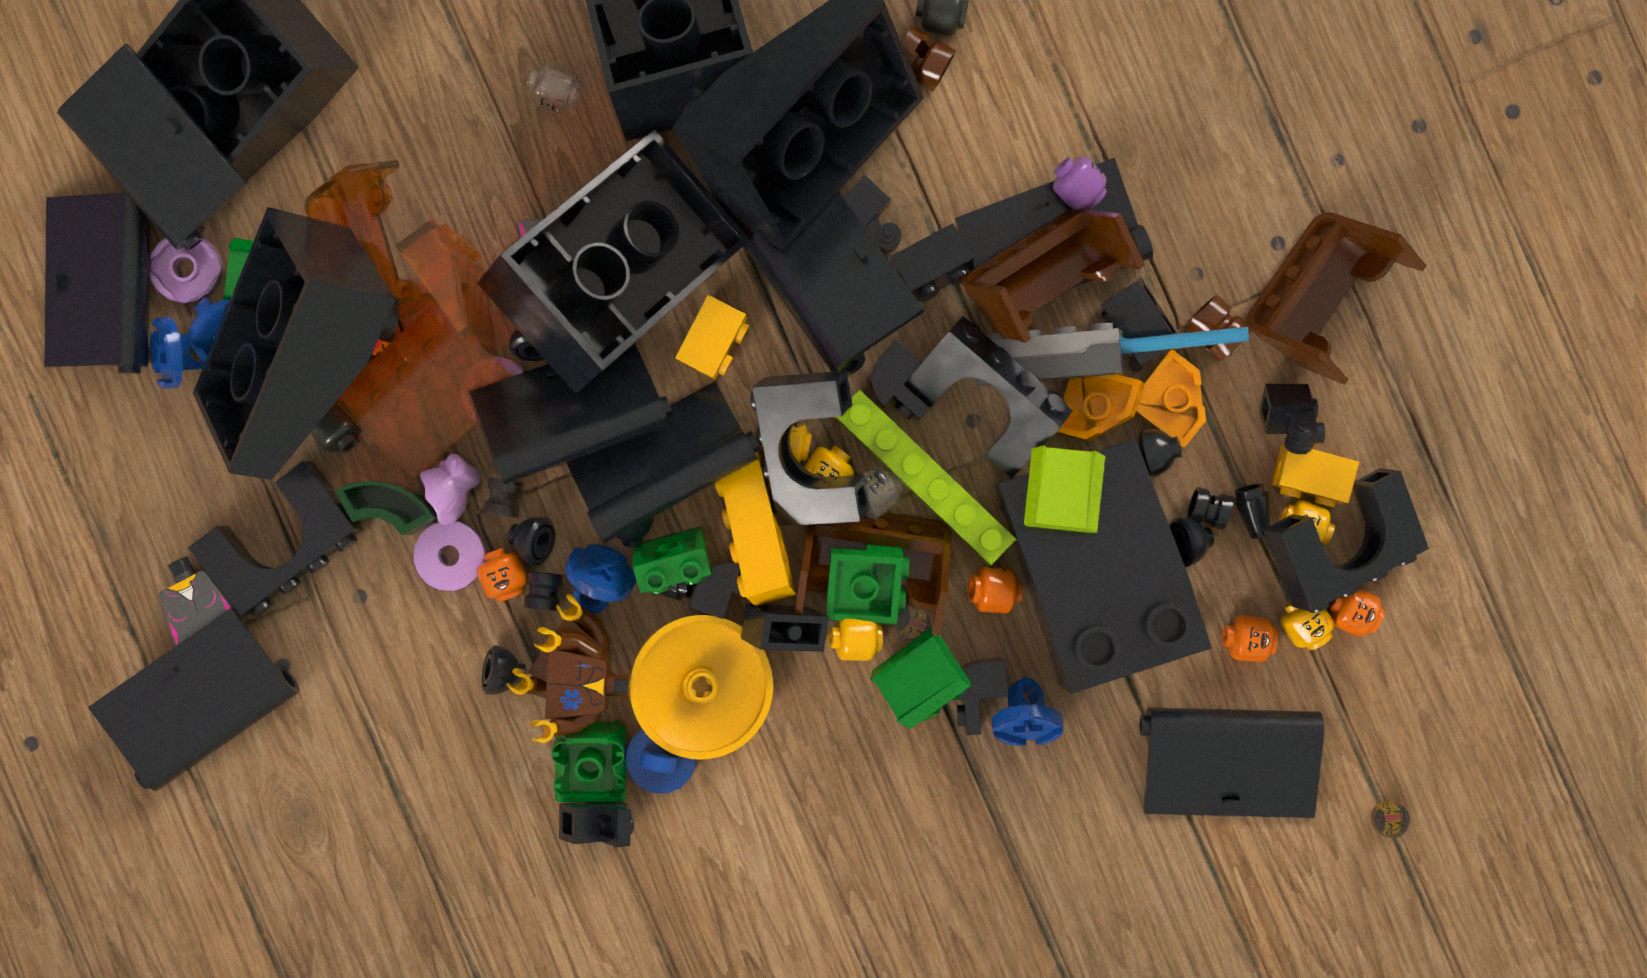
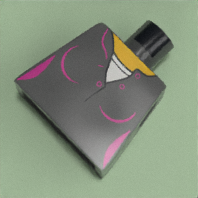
M187 556L167 565L176 584L162 590L159 595L175 646L232 608V605L205 569L196 573Z

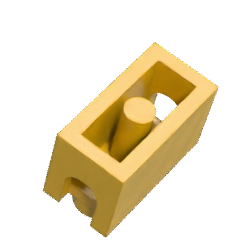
M707 295L675 359L713 380H716L719 374L725 376L734 357L729 355L735 342L741 345L750 328L745 323L748 319L746 314Z
M1281 444L1270 485L1281 488L1280 495L1301 499L1302 494L1315 497L1314 504L1335 508L1336 503H1349L1359 461L1314 449L1307 454H1294L1289 452L1284 444Z

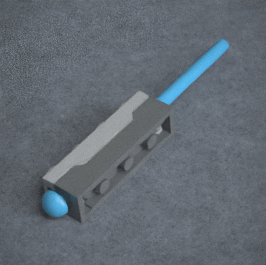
M1113 323L1092 324L1091 331L1077 332L1076 326L1055 328V334L1041 335V330H1029L1028 333L1031 340L1026 343L1010 338L1005 339L999 333L986 334L995 344L1004 348L1010 354V357L1024 369L1032 372L1039 382L1125 374L1124 354L1249 341L1248 327L1127 339L1123 337L1122 330L1119 328L1113 329ZM977 379V385L983 387L993 386L986 381Z

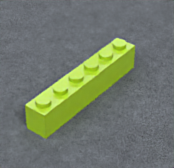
M859 390L852 397L853 406L842 417H835V419L932 512L947 524L987 564L992 565L1016 538Z

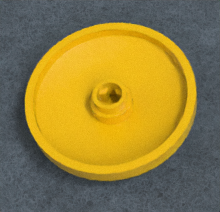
M713 615L684 616L668 622L657 629L639 649L630 672V703L636 720L643 731L664 750L689 759L701 760L721 757L745 745L763 725L773 697L772 670L764 650H760L741 639L742 627L740 625Z

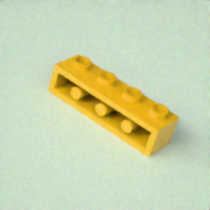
M756 452L758 460L715 483L718 495L724 497L726 509L722 510L725 527L727 530H731L734 542L729 543L730 553L734 563H739L741 575L737 576L738 588L741 596L747 597L754 606L797 595L781 526H778L776 514L772 512L770 503L772 491L770 480H767L764 474L765 461Z

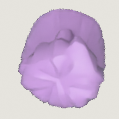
M450 454L446 460L440 461L438 468L424 470L420 473L421 481L425 487V499L436 511L440 524L447 525L457 521L466 509L470 489L475 488L480 482L481 476L479 471L458 454Z

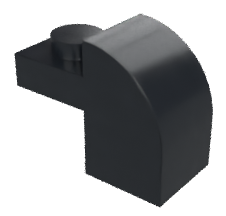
M896 339L879 357L874 366L871 377L872 391L882 408L893 398L897 401L894 408L909 421L913 416L919 421L930 408L905 387L904 384L922 362Z
M725 562L712 567L711 575L706 576L703 581L697 584L689 607L723 619L727 613L733 593L740 594L737 584V576H740L741 573L739 563Z
M1003 658L978 659L968 662L961 667L970 680L971 686L958 699L954 700L962 699L963 705H956L958 726H964L966 735L981 734L979 698L1008 697L1006 660Z
M566 802L559 804V839L572 844L603 842L614 847L630 846L634 823L631 810L627 809V803Z

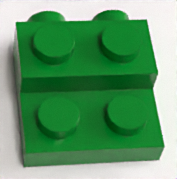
M703 526L646 540L641 545L634 547L633 570L640 593L650 591L651 594H659L669 590L671 585L683 582L687 585L696 584L703 581L706 576L711 575V563L707 552Z
M866 545V550L831 548L825 615L829 617V620L855 619L874 623L897 624L898 611L904 612L906 605V591L901 590L902 579H908L909 558L903 557L902 547Z

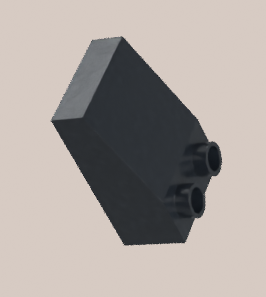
M179 0L137 52L138 56L246 181L313 121L359 68L301 0Z
M586 0L608 93L626 142L645 137L654 129L657 133L674 129L673 125L680 119L684 108L691 99L703 94L723 72L753 53L738 0Z
M829 0L723 72L703 94L689 101L684 108L682 116L673 125V128L726 213L736 222L784 251L924 97L884 0Z
M654 129L501 253L477 284L576 394L748 243L750 239Z
M270 207L266 209L193 391L196 402L227 470L231 474L272 480L367 365L378 339L390 337L397 326L399 301L391 293L377 271L374 261L368 257L350 227Z
M1136 439L1097 451L1105 456L1097 533L1025 526L1024 518L1029 473L994 484L1010 534L1016 538L1013 543L1059 685L1070 694L1212 649L1189 576Z

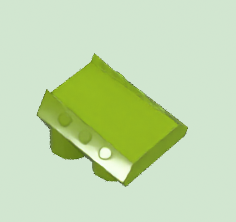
M1044 445L1032 448L1024 525L1097 533L1105 456L1097 451L1089 452L1050 448Z

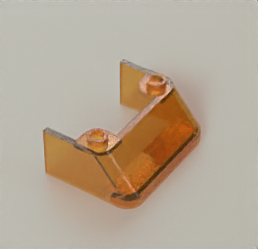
M393 160L345 166L306 198V217L350 227L368 257L374 261L377 271L391 293L397 297L399 301V318L415 314L440 299L438 291L422 294L419 286L411 279L400 280L380 215L387 210L392 195L389 186L385 183V178L400 167L399 161Z

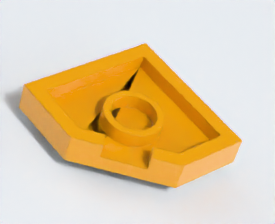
M1169 349L1144 381L1145 384L1135 413L1155 429L1162 430L1171 437L1178 436L1181 449H1184L1206 421L1205 406L1202 403L1200 385H1202L1201 376L1198 368L1173 349Z
M1122 375L1069 379L1063 400L1073 411L1056 433L1090 442L1134 418L1145 383L1141 380Z

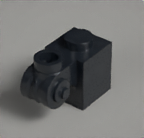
M864 175L843 198L881 251L884 253L892 252L900 244L901 230L894 223L887 222L881 225L878 221V217L890 205L891 198Z
M1265 384L1259 409L1265 434H1287L1284 446L1289 452L1294 454H1307L1311 452L1314 445L1323 444L1325 440V426L1323 422H1316L1318 401L1316 398H1312L1309 385Z

